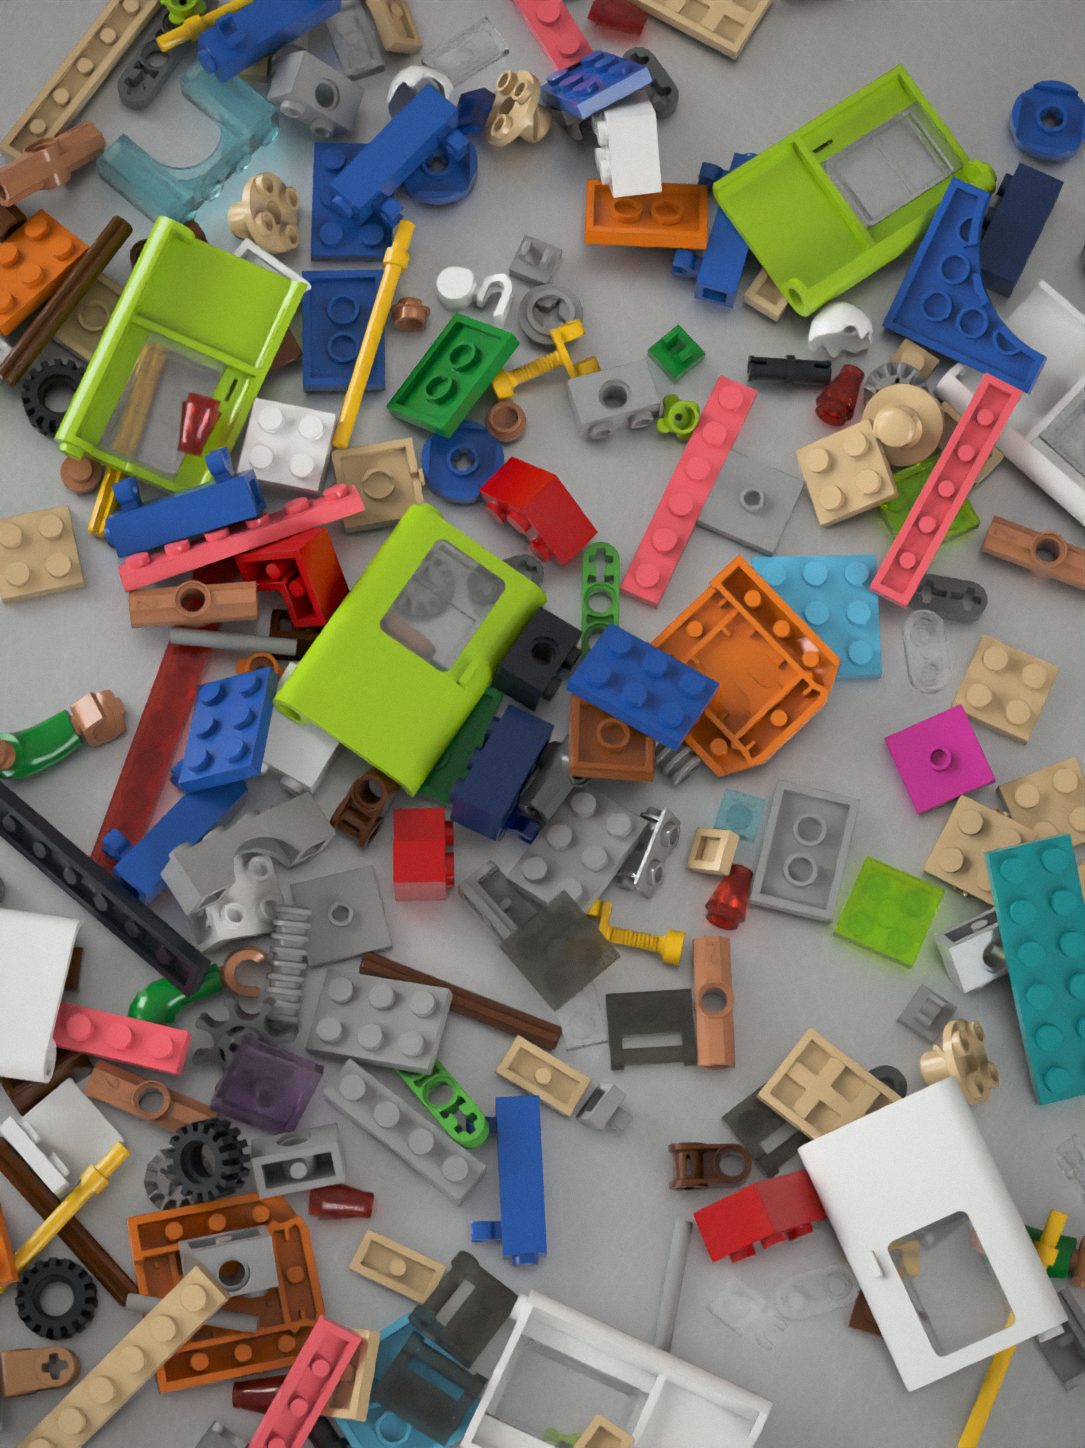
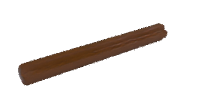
M114 216L0 364V380L11 387L16 386L133 231L131 225L119 216Z
M367 952L361 961L359 974L448 988L453 994L449 1008L450 1011L516 1037L519 1035L527 1041L548 1050H554L561 1037L562 1028L556 1024L373 952Z
M0 1136V1171L45 1221L62 1202L8 1141ZM75 1216L57 1233L61 1240L120 1306H126L129 1293L139 1294L137 1285Z

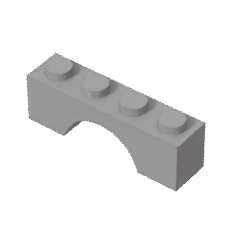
M309 791L295 798L291 794L285 795L275 801L269 810L261 814L258 810L251 811L239 819L236 823L237 825L226 829L225 826H219L205 835L203 841L192 845L191 842H185L169 853L170 860L160 875L187 916L224 898L236 882L234 857L249 852L267 854L278 859L287 867H291L322 852L336 834V831Z
M350 1058L322 1092L327 1103L356 1126L366 1130L386 1144L409 1163L429 1184L458 1207L462 1205L485 1176L486 1165Z

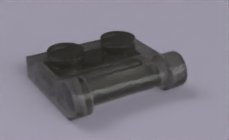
M691 989L611 993L605 995L611 1071L624 1070V1066L677 1062H683V1066H697ZM681 1035V1045L628 1049H623L622 1038Z
M762 1085L722 1116L721 1121L737 1142L746 1148L760 1173L766 1179H771L779 1174L778 1168L798 1153L797 1148L812 1140L798 1130L769 1154L764 1151L760 1144L788 1123V1121L756 1097L764 1087Z
M460 1250L451 1261L452 1268L423 1305H417L408 1315V1319L417 1330L469 1369L509 1317L519 1296L483 1269L473 1255ZM466 1279L475 1288L446 1326L437 1321L436 1316Z
M414 1330L375 1388L370 1399L445 1448L489 1379L478 1372L473 1375L424 1342L425 1337ZM413 1357L465 1390L458 1401L407 1368Z

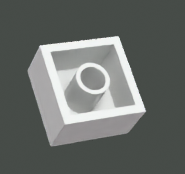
M636 90L591 115L593 132L597 134L598 144L601 146V148H595L596 169L600 173L602 185H609L613 198L662 192L656 112L646 91Z
M255 398L237 473L253 468L264 496L288 501L306 497L309 501L323 496L332 459L331 451L334 450L331 442L337 426L336 414Z

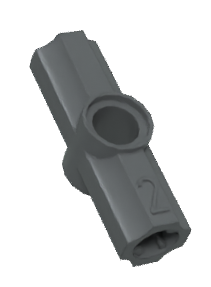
M569 733L562 742L553 741L544 748L540 757L541 771L516 803L524 814L543 825H546L574 786L584 787L592 780L591 777L568 776Z

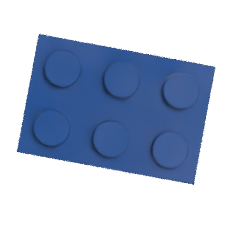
M598 50L584 56L580 60L582 64L570 71L562 69L549 75L546 78L547 83L540 86V97L542 102L585 119L653 82L646 66Z
M314 142L311 261L383 262L386 249L392 247L393 229L387 226L375 212L360 225L351 217L345 219L340 216L331 205L329 184L369 143ZM394 192L390 195V197H392L393 199H394Z
M384 270L302 271V278L308 281L312 287L302 297L303 391L348 390ZM385 326L365 390H385Z
M610 623L568 680L566 690L670 749L677 751L716 695L720 683L615 624Z
M271 666L199 685L178 783L187 794L260 775L274 706L272 700L276 696L279 675Z

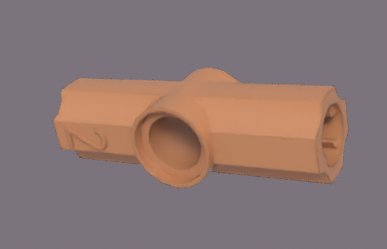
M85 121L56 138H43L26 146L23 149V156L0 168V204L9 207L38 190L53 189L68 182L71 179L72 171L105 154L104 147L106 142L102 132L95 127L93 122Z
M994 515L981 551L1025 567L1036 578H1054L1085 590V549L1066 543L1064 538L1056 532L1045 531L1040 533ZM1048 549L1054 554L1055 561H1043L1037 555L1036 550Z
M191 580L182 583L178 587L129 591L132 628L185 625L188 628L199 629L209 623L259 620L256 581L205 585L199 581ZM193 598H200L205 601L203 607L195 612H190L183 608L185 603Z
M721 936L695 938L692 940L695 994L693 1009L696 1018L697 1067L707 1070L734 1068L733 1005L735 998L732 991L730 938ZM707 994H717L723 998L725 1008L720 1012H710L704 1007L702 998Z
M99 1059L94 1067L84 1092L89 1097L138 1117L146 1124L157 1125L177 1134L176 1130L186 1126V1124L217 1118L219 1115V1110L166 1088L159 1081L145 1079ZM150 1092L159 1093L164 1098L163 1106L154 1113L145 1112L140 1108L141 1099Z

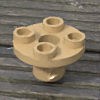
M506 70L500 75L496 82V91L488 104L480 109L475 120V125L481 128L485 141L495 147H502L512 142L518 136L529 143L539 142L545 137L552 124V114L550 110L538 103L540 97V82L538 78L526 70L515 73Z
M263 172L253 175L244 186L242 201L232 204L228 210L227 220L231 232L239 240H245L247 237L252 242H256L262 250L269 254H279L298 247L300 242L297 210L300 207L299 195L296 189L286 187L283 181L272 173Z
M900 383L881 389L869 400L862 415V421L868 418L874 421V438L881 440L888 463L894 466H911L929 458L938 448L944 433V416L940 402L927 390L913 384Z
M964 1019L948 1022L943 1032V1047L934 1044L932 1051L924 1053L920 1060L921 1075L927 1087L955 1076L966 1102L970 1105L986 1102L990 1097L991 1088L999 1085L998 1070L994 1063L988 1060L984 1048L985 1034L979 1022L973 1021L969 1023Z

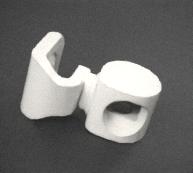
M452 266L444 269L437 278L439 302L443 308L449 311H462L473 301L476 302V306L483 308L486 300L493 293H500V300L493 313V326L497 328L504 327L513 304L512 282L505 274L488 276L479 285L475 281L471 270Z

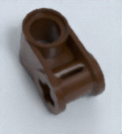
M376 767L369 769L353 782L344 800L329 821L334 830L339 829L356 840L358 847L365 850L383 825L384 817L399 793L400 784ZM370 780L376 781L380 785L382 797L375 795L369 787Z
M682 1142L668 1145V1152L673 1154V1180L669 1182L670 1190L698 1191L708 1188H736L743 1185L750 1176L751 1156L746 1148L739 1144ZM730 1155L740 1158L744 1163L743 1172L733 1177L724 1174L719 1165L723 1158ZM687 1158H690V1175H687L686 1170Z

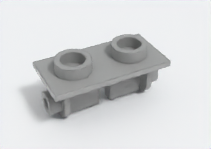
M648 807L646 813L642 812L640 814V817L649 821L650 827L638 844L643 846L641 852L634 850L616 874L619 877L617 885L627 890H633L635 886L647 899H651L655 887L661 884L665 874L664 864L670 849L676 846L680 837L681 822L667 807H663L662 811L654 807Z

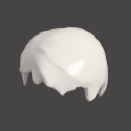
M411 65L402 69L394 76L389 87L387 98L389 115L393 119L427 84L431 85L450 101L451 92L454 90L450 79L441 71L427 66Z
M839 301L826 304L815 313L812 319L808 348L815 353L818 347L821 346L832 358H836L840 351L844 350L858 354L861 350L868 349L872 343L871 334L873 329L871 320L855 304Z

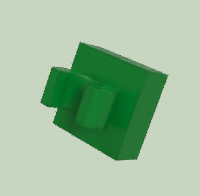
M678 324L648 349L647 355L675 384L705 359L706 353Z

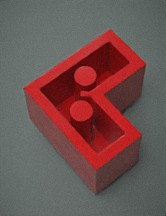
M511 456L478 490L488 503L485 506L487 513L499 524L507 522L518 532L525 534L531 541L528 544V548L542 562L550 560L565 567L598 533L555 474Z
M326 527L312 528L234 555L243 581H256L257 592L280 590L294 627L326 625L350 592Z
M445 808L393 809V883L395 901L446 900V888L455 887L454 852H446L445 846H454L453 821H445Z
M806 1169L753 1183L693 1213L712 1263L730 1258L732 1265L756 1256L757 1254L754 1249L756 1246L762 1245L763 1250L779 1245L788 1239L792 1242L814 1233L811 1225L827 1218Z

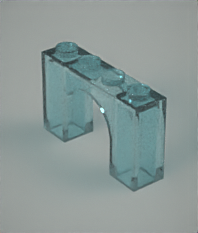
M197 59L179 77L182 95L208 116L221 131L220 141L214 152L207 159L189 167L167 166L156 161L123 133L96 160L100 178L153 223H155L158 216L170 218L181 224L191 219L194 220L197 214L196 211L206 201L212 202L222 192L224 183L234 173L240 174L244 171L252 159L251 155L261 145L263 147L268 146L279 132L278 110L237 75L221 84L214 73L208 74L205 72Z

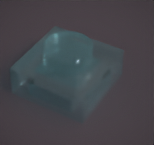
M725 788L713 829L730 830L739 835V839L754 843L766 800Z

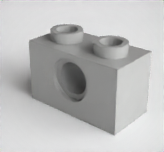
M302 50L281 56L267 100L280 107V111L284 115L299 119L308 125L311 132L323 138H332L333 136L352 131L365 89L308 51Z
M647 359L567 380V397L580 439L591 436L593 439L604 438L614 433L615 429L628 425L631 428H641L651 424L654 418L659 417L661 402ZM615 396L621 398L625 404L619 408H611L605 404L604 400Z
M995 907L934 935L949 979L964 993L984 989L992 980L1008 973ZM994 944L991 953L983 956L984 950L989 945Z
M337 1123L252 1139L251 1162L259 1199L346 1182V1164Z
M264 1224L178 1241L183 1278L196 1265L203 1264L231 1297L242 1295L245 1298H256L267 1294L268 1289L279 1287L272 1236ZM230 1260L239 1262V1268L234 1274L230 1276L219 1275V1269L225 1262Z

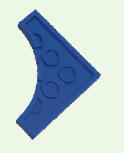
M953 177L882 326L983 374L988 373L1030 395L1047 361V357L1023 343L1006 326L990 300L981 271V230L992 195Z

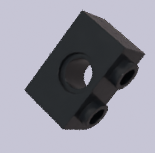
M540 606L500 664L491 686L535 712L543 699L550 702L562 683V680L558 678L561 671L565 669L570 672L582 653V650L577 648V644L583 632ZM534 658L542 659L547 664H541L537 662Z

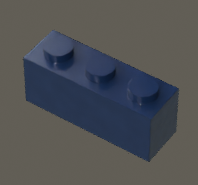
M1019 163L1014 175L1005 174L996 194L1002 197V200L997 209L989 207L982 224V230L986 231L980 243V263L986 289L1010 299L1064 184L1063 181L1023 163Z
M511 704L508 705L501 718L494 716L484 736L488 740L483 749L478 746L474 749L466 767L470 771L465 780L459 777L450 792L448 800L453 802L450 820L496 841L537 769L541 754L550 743L555 725Z

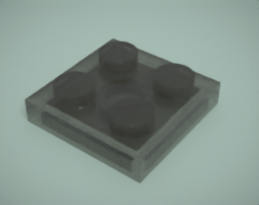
M565 889L498 944L554 1012L621 957Z

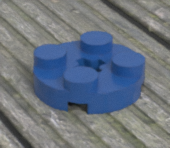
M1053 80L1038 82L1034 84L1033 88L1026 90L1024 93L1022 92L1017 97L1010 115V130L1014 137L1016 148L1041 160L1055 161L1072 158L1085 143V104L1078 96L1079 92L1069 84ZM1048 113L1055 114V120L1061 122V125L1049 128L1040 119H1045Z
M469 140L465 145L469 151L458 162L452 159L439 145L402 183L409 198L426 204L444 205L467 197L471 186L475 182L478 167L477 153L471 141ZM433 157H441L442 163L449 165L447 168L442 169L441 172H433L432 169L427 168L426 164H431Z
M463 420L450 439L435 433L432 438L430 436L426 441L422 451V469L429 489L435 496L442 497L453 503L466 504L484 499L478 490L504 465V453L498 439L496 441L486 427L473 421ZM460 453H466L468 460L475 461L474 465L468 467L466 471H460L457 466L451 464L452 460H458Z

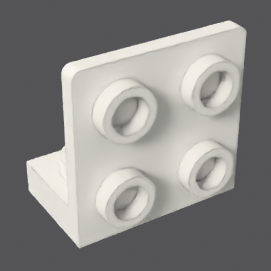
M249 852L234 857L236 882L224 898L190 916H187L182 909L192 945L203 955L212 954L230 940L276 933L273 919L278 918V913L274 912V907L285 903L270 855Z
M71 1078L66 1079L17 1122L10 1116L0 1124L1 1133L59 1200L82 1181L79 1177L91 1164L96 1166L118 1141L123 1144L125 1143L124 1138Z

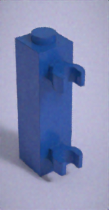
M255 0L234 14L229 11L215 20L216 25L199 35L198 61L206 73H214L222 84L340 12L341 0Z
M427 84L329 184L331 205L334 210L343 218L349 219L351 217L360 225L375 212L387 226L393 229L404 216L400 213L403 207L390 195L439 145L457 162L469 151L465 146L469 140L456 130L458 126V108L431 85Z
M735 152L729 171L723 170L715 164L703 162L698 176V184L708 185V191H713L712 186L714 182L758 154H740ZM720 206L718 207L704 258L688 250L677 249L671 273L680 277L698 278L694 298L733 308L750 248Z
M227 447L211 451L209 455L205 456L208 469L214 477V481L143 503L135 476L119 480L112 487L122 509L115 511L105 519L107 525L104 527V532L109 546L112 549H116L118 557L122 558L258 516L267 506L254 469L234 474L231 456Z
M181 759L171 769V773L174 775L169 781L179 790L185 792L178 784L183 759ZM239 780L186 793L135 846L131 845L121 832L113 828L102 839L105 845L101 848L110 859L118 862L113 869V878L148 907L167 887L160 873L170 860L169 853L185 842H191L192 845L203 841L204 836L219 826H226L246 805L248 788L245 781Z
M539 1095L495 1097L496 1117L485 1116L489 1123L487 1137H497L501 1221L470 1222L471 1243L502 1241L503 1260L512 1259V1266L515 1267L538 1265V1258H546L547 1255ZM466 1119V1131L472 1134L476 1130L474 1122H469Z

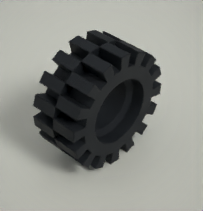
M61 358L54 359L55 365L52 366L48 365L47 360L40 363L42 370L38 372L33 368L29 372L31 379L25 378L23 382L25 391H21L23 407L31 425L34 428L37 426L39 433L44 436L49 432L53 439L67 411L54 412L48 409L45 405V396L49 390L56 386H67L76 392L86 371L82 365L77 368L75 361L69 359L67 365L63 364Z
M210 1118L186 1124V1126L176 1130L178 1135L171 1137L169 1144L175 1148L167 1150L166 1158L173 1159V1164L167 1165L168 1173L175 1171L177 1175L171 1181L175 1187L183 1185L180 1193L185 1197L192 1195L191 1200L193 1201L203 1200L205 1202L231 1195L236 1192L235 1189L242 1188L245 1184L241 1178L249 1175L250 1169L244 1167L243 1164L251 1162L250 1154H243L242 1148L248 1147L246 1139L238 1141L237 1137L242 1132L238 1127L230 1128L232 1122L226 1119L219 1121L220 1118ZM204 1143L211 1149L215 1158L213 1176L207 1172L203 1165L202 1148Z
M57 1257L48 1258V1261L42 1262L40 1260L34 1263L35 1267L30 1271L27 1269L22 1274L24 1278L21 1283L18 1282L16 1287L18 1295L15 1297V1305L18 1307L19 1312L17 1313L26 1324L25 1326L35 1334L50 1340H58L59 1338L66 1340L72 1338L73 1334L84 1331L86 1329L84 1326L88 1322H92L95 1316L93 1315L94 1309L98 1307V1300L96 1299V1293L98 1292L92 1277L79 1264L66 1258L58 1259ZM53 1282L66 1283L72 1289L74 1296L71 1308L59 1316L45 1313L40 1305V1295L43 1289Z

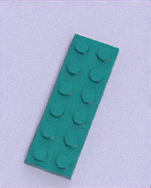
M1062 833L983 852L1035 1102L1042 1106L1085 1095V903L1071 836L1068 833Z

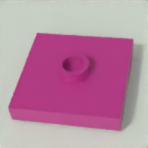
M962 704L884 738L919 816L959 799L961 794L966 796L996 782Z

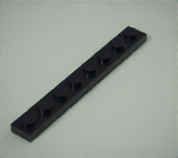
M0 781V836L187 998L197 993L201 988L211 961Z

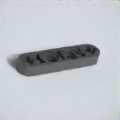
M185 0L179 2L180 5L187 3ZM203 0L206 3V11L203 15L217 9L219 0ZM168 8L118 80L120 100L129 109L142 110L154 101L193 44L191 40H188L166 51L169 59L162 66L155 67L147 62V57L151 52L160 50L156 38L169 32L168 27L171 22L169 20L170 12ZM140 69L147 75L144 80ZM143 80L144 93L136 92L131 96L129 86L136 88Z

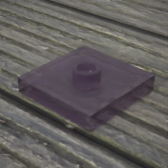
M243 1035L211 1099L209 1110L274 1135L295 1131L323 1076L324 1066Z

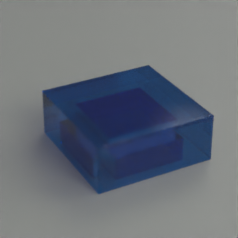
M485 87L462 93L457 104L458 126L456 129L463 135L483 131L496 95Z

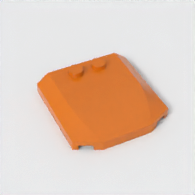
M740 554L709 582L710 586L649 643L720 683L716 695L684 739L688 746L718 777L765 764L826 706L842 662Z
M258 1192L126 1218L129 1247L139 1295L161 1299L183 1279L178 1241L263 1224L272 1236L279 1287L268 1289L267 1294L256 1298H245L242 1295L232 1296L219 1308L260 1316L257 1333L203 1325L154 1374L159 1395L290 1368L293 1366L320 1315L325 1316L308 1226L283 1198L284 1195L259 1199ZM235 1260L225 1262L219 1269V1275L230 1276L234 1274L239 1268V1262Z

